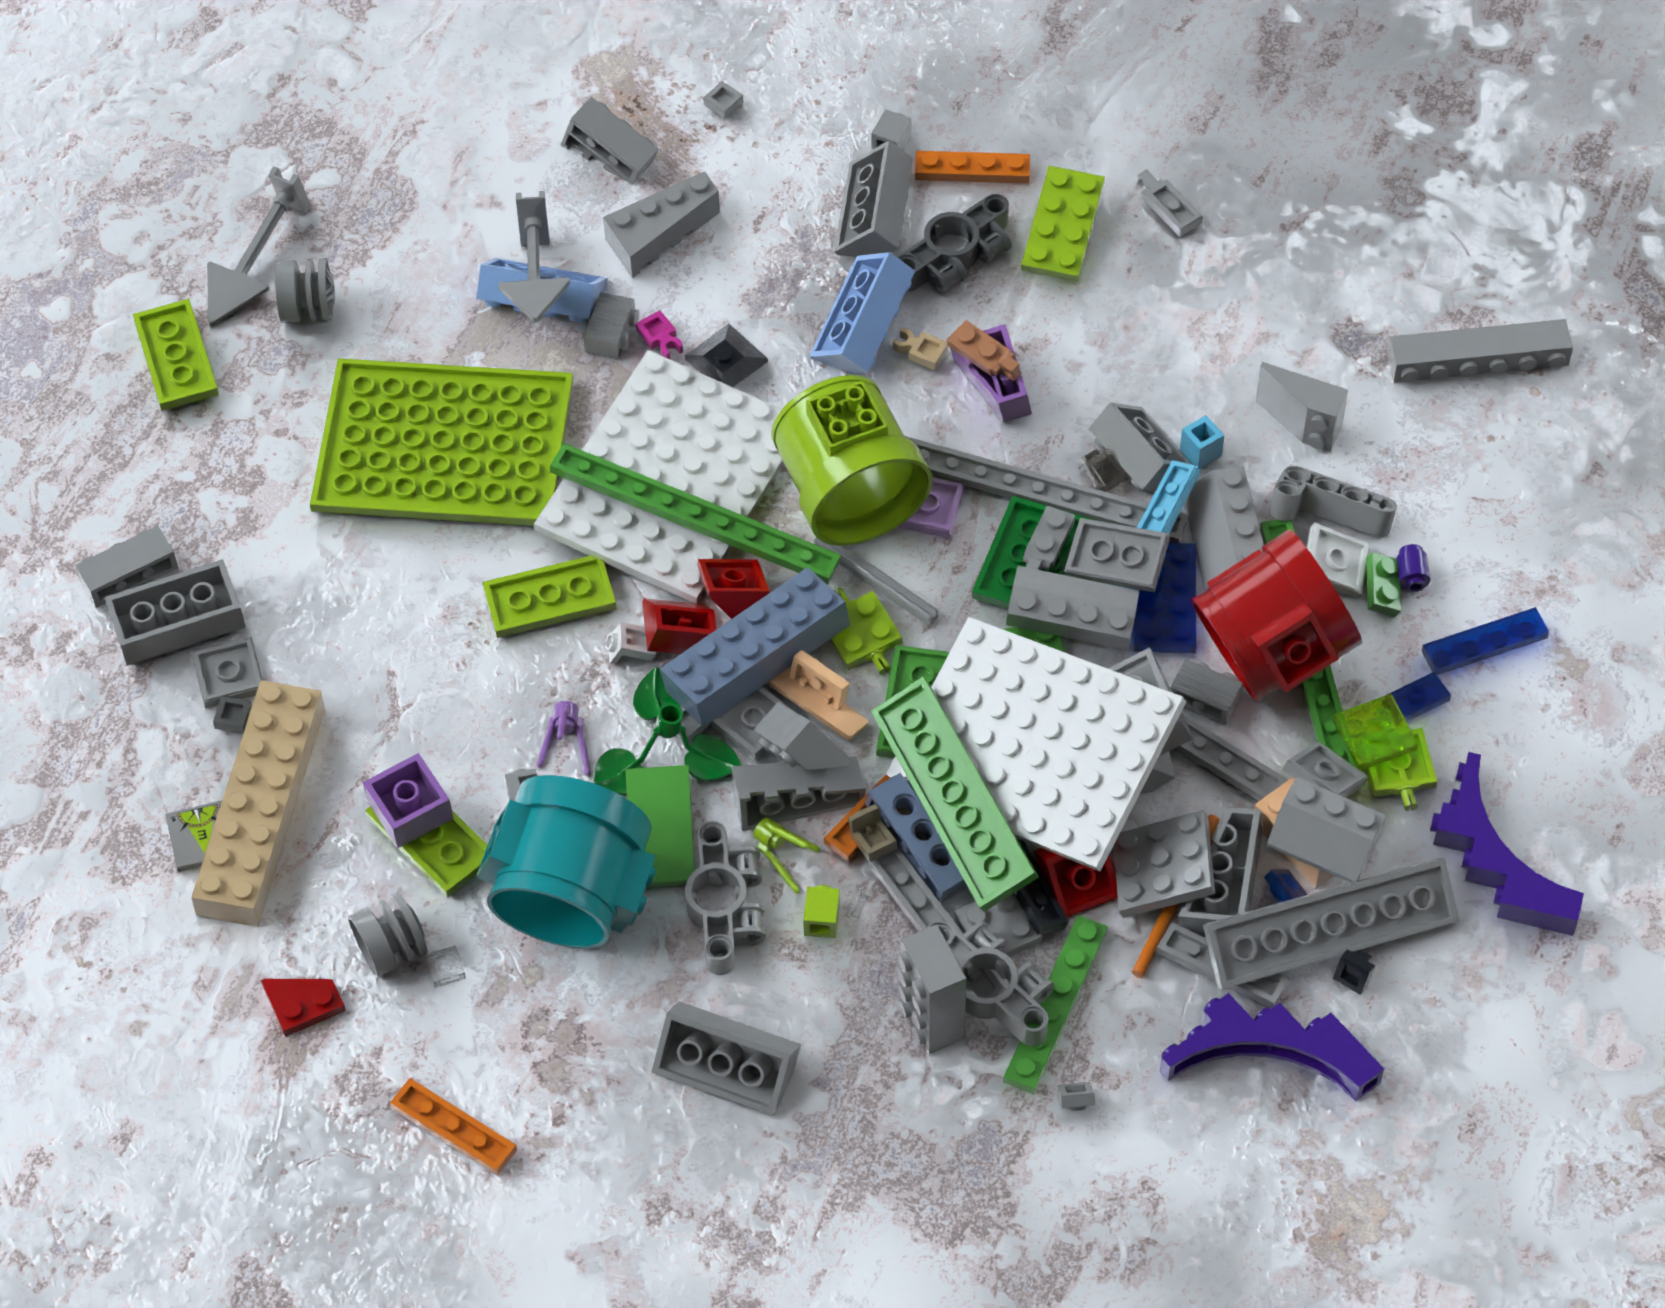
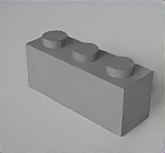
M159 526L144 530L137 536L122 543L114 544L110 549L95 556L87 557L75 565L80 582L95 608L106 604L104 597L147 584L179 568L174 551Z

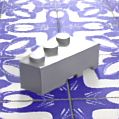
M592 96L570 119L560 145L566 149L572 146L582 151V158L588 161L592 157L605 164L603 168L606 171L632 185L653 163L659 150L649 138L641 136L632 129L626 120L618 118L604 103L598 102Z

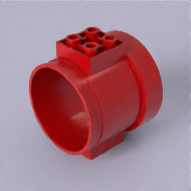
M1290 529L1263 545V553L1260 550L1255 551L1206 582L1209 587L1207 591L1191 598V603L1214 644L1240 682H1243V687L1256 703L1262 700V697L1268 693L1275 692L1279 688L1285 693L1363 643L1355 622L1334 586L1304 543Z

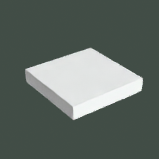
M1314 523L1310 527L1307 549L1318 562L1336 591L1358 598L1363 590L1366 557H1368L1370 543Z

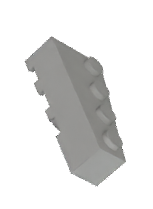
M705 171L604 216L605 240L631 278H634L640 273V268L647 263L651 265L659 259L660 253L670 246L672 248L681 242V238L688 232H695L720 213L719 190Z
M857 756L849 757L853 761L850 766L805 770L797 764L792 768L786 762L731 767L734 801L742 831L756 828L759 822L766 817H769L776 823L854 807L866 795V788Z
M1228 807L1213 839V846L1211 848L1215 894L1187 901L1178 915L1179 926L1205 937L1203 924L1250 911L1263 831L1261 810Z

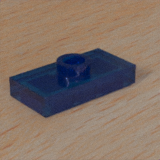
M1432 672L1381 697L1380 704L1387 713L1393 714L1394 723L1396 726H1399L1450 701L1451 694L1436 673Z

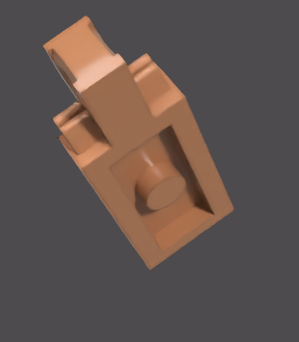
M967 320L946 339L947 345L952 350L990 376L993 374L998 375L1001 372L1012 381H1015L1022 374L1019 368L1020 364L1014 360L1015 356L1010 349Z

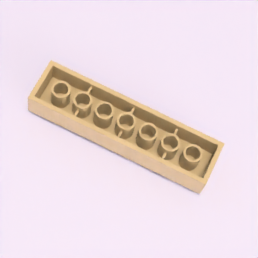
M260 680L191 899L196 916L259 927L325 712L322 691Z

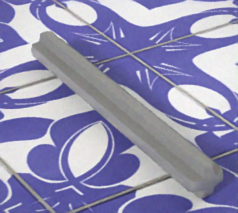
M815 538V545L841 555L840 565L927 625H932L938 618V609L848 547L829 545Z

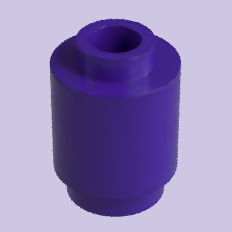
M1409 544L1400 548L1396 558L1400 586L1410 592L1423 590L1431 581L1427 553L1417 544Z

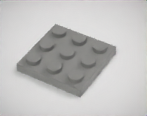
M1204 810L1120 832L1114 844L1118 910L1123 918L1215 894L1209 822Z

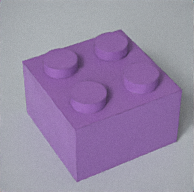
M419 753L362 782L369 806L397 849L454 819L450 799Z

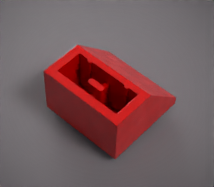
M643 598L642 607L647 651L682 654L716 630L714 610L703 604Z

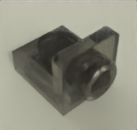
M1109 448L1102 453L1098 449L1093 450L1082 457L1085 463L1077 467L1080 473L1082 471L1086 472L1097 490L1108 492L1128 479Z

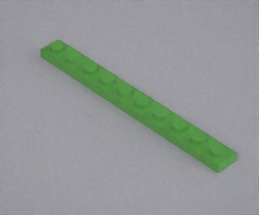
M565 443L562 444L550 465V473L797 573L808 567L827 585L840 563V554Z
M1271 520L1261 522L1260 531L1264 545L1288 529L1294 532L1292 521ZM1329 665L1301 683L1316 742H1321L1358 769L1332 669Z

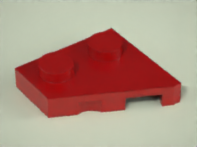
M265 978L261 980L262 987L285 1037L346 1011L333 979Z

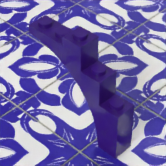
M1468 752L1466 764L1459 762L1455 781L1461 782L1460 789H1453L1450 803L1443 802L1441 813L1433 814L1430 831L1436 833L1433 845L1465 852L1461 865L1462 868L1467 869L1465 881L1496 888L1493 904L1499 905L1496 918L1574 936L1584 893L1561 886L1536 873L1519 860L1502 842L1488 819L1481 799L1479 784L1481 754Z
M1227 993L1221 999L1214 998L1208 1002L1203 1009L1202 1025L1192 1029L1187 1035V1039L1179 1045L1174 1043L1166 1048L1161 1055L1160 1073L1169 1081L1190 1068L1212 1060L1236 1056L1269 1057L1289 1061L1317 1072L1338 1085L1356 1102L1381 1084L1384 1068L1331 1012L1322 1019L1320 1017L1315 1018L1304 1029L1281 1003H1278L1271 1009L1269 1007L1264 1008L1253 1019L1230 993Z

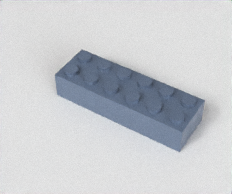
M807 567L661 667L660 672L665 690L694 720L704 727L791 667L793 657L799 651L803 650L809 654L850 626L846 602Z

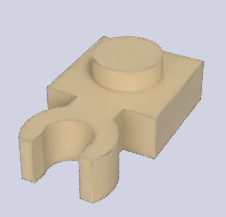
M907 328L900 329V338L906 341L893 340V349L899 353L909 352L910 361L934 371L949 347L946 341L924 332L919 337H915L912 331Z

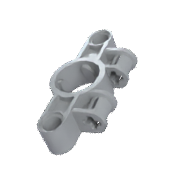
M708 821L702 824L698 830L700 867L689 876L685 886L687 912L691 921L704 930L707 968L716 975H724L732 971L735 966L734 946L759 944L766 939V932L762 929L764 907L759 903L747 901V888L758 886L762 882V875L758 872L760 850L753 846L728 847L727 832L723 824L717 821ZM711 839H717V840H719V841L716 842V843H708V842H707V841H709V840H711ZM725 884L735 890L736 902L725 910L707 911L698 906L697 893L708 885L721 886ZM718 952L726 953V955L723 957L713 956Z
M984 920L977 922L963 935L944 921H935L929 924L927 928L938 925L965 977L967 975L972 976L976 973V970L986 968L996 970L1003 980L1007 979L1009 982L1007 989L1004 987L996 997L991 998L977 997L975 992L966 989L965 1012L981 1019L996 1018L1014 1036L1028 1046L1042 1044L1047 1038L1049 1018L1047 1012L1040 1004L1053 991L1054 982L1051 980L1046 981L1034 970L1035 966L1031 962L1025 963L1017 970L1012 959L1003 953L1008 942L1004 938L999 939L991 932ZM1029 1023H1037L1038 1025H1040V1027L1033 1029L1027 1027L1026 1025Z

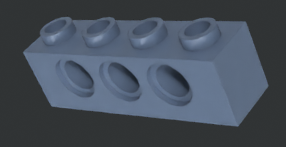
M899 773L868 792L865 805L867 807L874 804L878 806L881 821L896 839L898 848L940 903L968 887L909 780L906 781L902 774ZM904 808L910 812V815H901L896 809ZM914 834H925L929 840H919ZM933 859H943L947 865L939 866Z

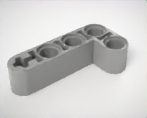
M1289 466L1284 469L1275 483L1269 506V514L1278 520L1289 521L1295 518L1299 510L1373 536L1384 537L1390 533L1397 504L1392 499L1302 467Z

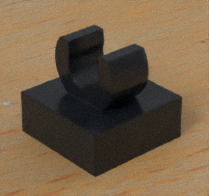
M1347 949L1339 960L1333 979L1361 995L1367 988L1375 965L1369 962L1372 959V955L1363 950H1360L1356 955Z

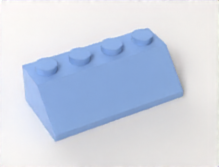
M890 252L856 256L809 357L850 374L867 373L875 363V355L887 337V330L892 319L899 312V304L911 286V279L915 270Z
M494 258L482 263L476 299L485 300V305L491 307H502V304L513 305V310L522 312L499 290L498 284L500 282L528 280V263ZM540 266V279H570V285L543 316L558 317L559 314L570 316L569 320L581 323L591 319L600 292L605 291L608 278Z

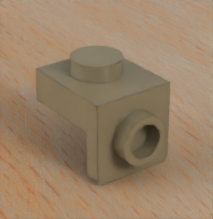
M876 804L861 809L849 816L851 838L869 862L898 849L896 839L881 821L880 809Z

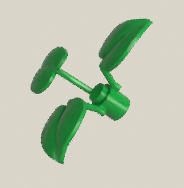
M655 667L641 680L633 697V708L643 720L656 719L653 734L637 760L630 751L622 748H613L603 753L596 763L593 783L614 791L619 795H627L625 769L644 768L640 764L644 762L659 735L666 739L675 737L677 734L680 735L684 748L689 751L685 755L684 765H689V774L698 780H719L732 774L731 767L741 766L735 752L723 740L714 735L699 734L694 738L692 745L689 744L685 733L686 727L681 725L683 719L681 706L666 692L660 669Z

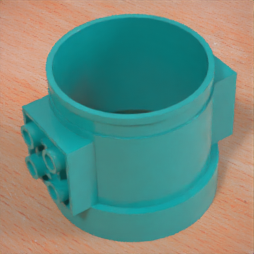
M542 775L526 779L521 783L515 801L510 799L497 818L476 876L478 879L493 884L487 897L489 909L497 918L513 929L550 944L570 948H595L602 946L608 941L611 930L621 933L628 924L633 925L637 915H641L645 907L647 897L643 896L646 887L651 886L657 870L652 867L655 855L645 852L652 830L651 822L647 815L634 803L600 785L557 775Z

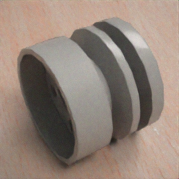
M319 258L318 272H315L313 260L307 259L305 273H300L296 260L276 261L275 289L280 322H301L303 308H308L311 320L317 321L318 307H321L324 320H332L335 286L327 258Z
M399 892L390 897L394 911L383 899L379 901L381 914L379 918H376L368 907L348 916V922L357 945L376 978L397 968L394 956L396 952H399L407 963L413 960L409 946L413 948L419 957L428 953L420 921L412 907L406 903Z

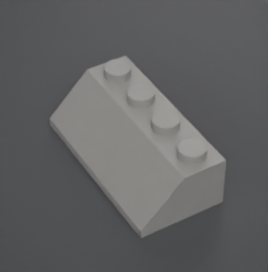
M890 140L849 162L834 253L837 255L856 257L886 252L893 253L899 249L909 183L912 175L913 158Z
M1244 466L1214 470L1197 481L1184 506L1188 515L1189 527L1204 589L1207 591L1209 587L1206 582L1255 551L1260 550L1263 553L1262 546L1264 544Z
M1018 566L1005 625L1127 650L1131 639L1139 590Z
M679 1001L666 1014L651 1072L774 1116L793 1076L801 1044Z

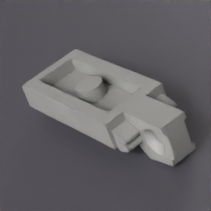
M1147 169L1137 175L1136 185L1141 190L1140 195L1143 200L1179 237L1202 224L1203 217L1201 213L1167 179L1157 181Z
M1046 506L1024 552L1023 562L1027 563V568L1041 571L1042 569L1048 571L1050 568L1053 569L1074 525V514Z

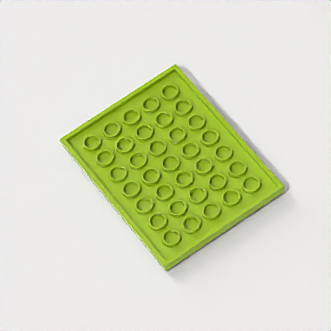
M338 358L310 500L311 512L534 526L535 521L557 489L559 476L550 473V465L564 443L573 386V373Z

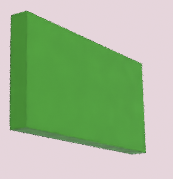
M895 645L885 701L923 676L932 687L950 652ZM880 729L876 756L895 758L893 750Z
M689 765L625 769L627 799L647 815L652 826L645 852L655 855L652 867L657 870L651 886L646 888L685 886L689 876L695 871Z

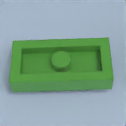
M1372 552L1366 557L1368 610L1395 617L1401 612V592L1397 560L1393 557Z

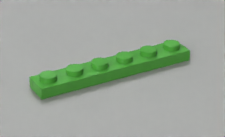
M1077 915L1048 980L1054 982V989L1047 999L1040 1004L1047 1012L1049 1018L1047 1038L1038 1046H1028L1021 1041L1019 1042L1004 1075L1003 1083L1031 1094L1035 1093L1107 934L1108 926ZM1029 1023L1027 1027L1034 1029L1040 1027V1025Z

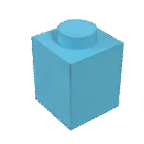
M1205 415L1182 429L1180 451L1193 465L1201 469L1222 456L1224 434Z

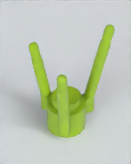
M766 817L759 822L753 833V837L759 841L756 848L768 858L795 893H799V887L770 849L778 850L786 840L803 849L808 848L814 852H819L820 847L786 830L769 817Z

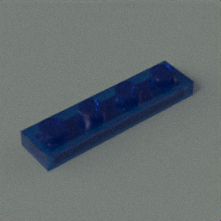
M1534 607L1423 644L1421 652L1434 676L1547 639L1549 630L1537 608Z

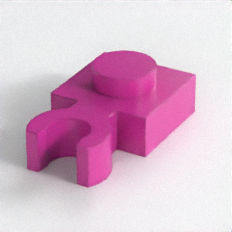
M661 310L635 323L636 331L651 350L659 346L661 356L670 359V352L668 350L670 348H675L680 354L683 353V344L676 337V329Z

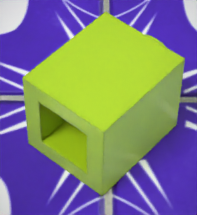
M828 885L807 886L803 918L804 936L836 938L840 909V889L832 888Z

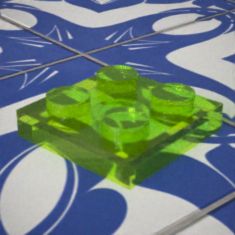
M1392 694L1333 714V722L1357 769L1360 771L1417 751L1418 743Z

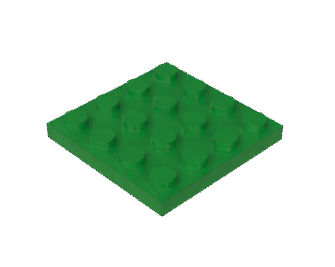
M1016 496L1011 497L973 587V599L1006 609L1009 608L1017 567H1026L1027 563L1023 562L1024 552L1046 505ZM1074 514V525L1053 569L1050 568L1049 571L1042 569V571L1065 575L1064 570L1079 519L1090 518Z

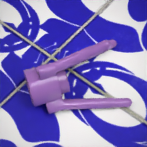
M561 701L555 704L553 717L549 718L548 730L536 764L538 768L543 766L554 731L558 732L557 738L562 740L564 734H570L576 729L584 772L587 776L591 774L583 731L584 719L578 717L579 708L575 703Z

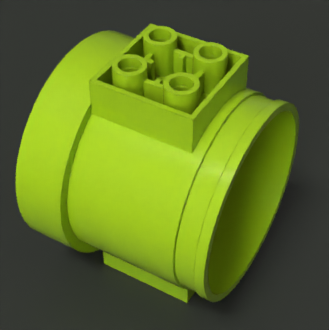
M845 375L819 382L790 400L777 415L771 430L772 441L800 493L799 505L816 538L826 544L848 546L881 537L911 518L921 508L931 492L933 476L917 445L904 436L887 402L882 397L877 384L869 378L859 375Z

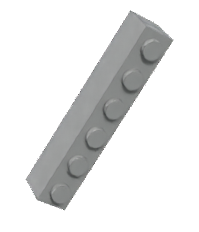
M1566 319L1390 336L1387 357L1393 383H1410L1425 379L1440 380L1445 377H1469L1475 374H1499L1505 371H1529L1545 367L1558 368L1569 365L1573 344Z

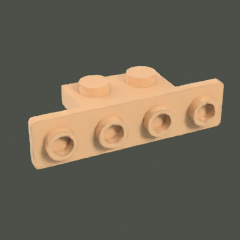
M803 650L794 655L792 667H789L766 683L848 741L852 740L868 726L866 718L846 705L850 683Z

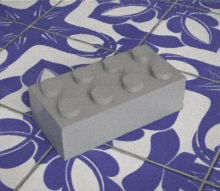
M223 559L104 597L127 666L246 627L239 601Z
M936 924L901 939V953L897 954L901 968L897 970L901 984L898 985L901 999L898 1000V1005L905 1018L910 1017L914 1025L912 1026V1031L919 1045L924 1043L930 1054L965 1039L966 977L938 925Z

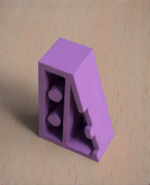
M1006 324L983 330V332L1010 349L1015 356ZM951 349L954 362L1003 423L1032 414L1021 375L1015 381H1012L1001 372L998 375L993 374L990 376Z

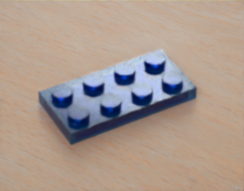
M1169 543L1155 592L1139 591L1134 618L1133 652H1142L1151 648L1152 652L1196 654V611L1191 603V598L1196 596V543Z

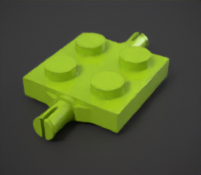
M837 588V594L846 602L850 626L830 639L832 645L848 670L862 663L873 662L879 674L885 675L884 669L888 673L891 670V666L887 663L884 655L894 648L895 645L903 643L901 634L874 591L849 601L843 589Z
M1388 712L1386 716V713H1383L1379 717L1383 731L1376 735L1360 738V747L1373 796L1401 795L1404 810L1409 811L1411 807V811L1418 807L1414 792L1436 788L1438 782L1423 728L1411 730L1397 729L1393 720V714Z

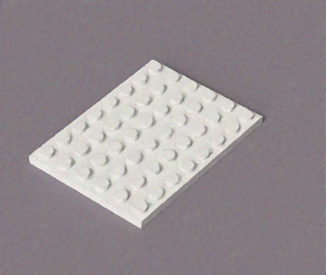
M647 350L582 451L750 518L784 464L771 437L773 423L782 409ZM565 478L534 523V531L584 554L602 559L606 564L696 604L706 590L697 565L698 559H725L732 548L731 545Z
M968 617L931 687L1016 838L1097 871H1101L1187 702L1180 695ZM895 756L886 775L892 778L901 773L906 781L909 780Z

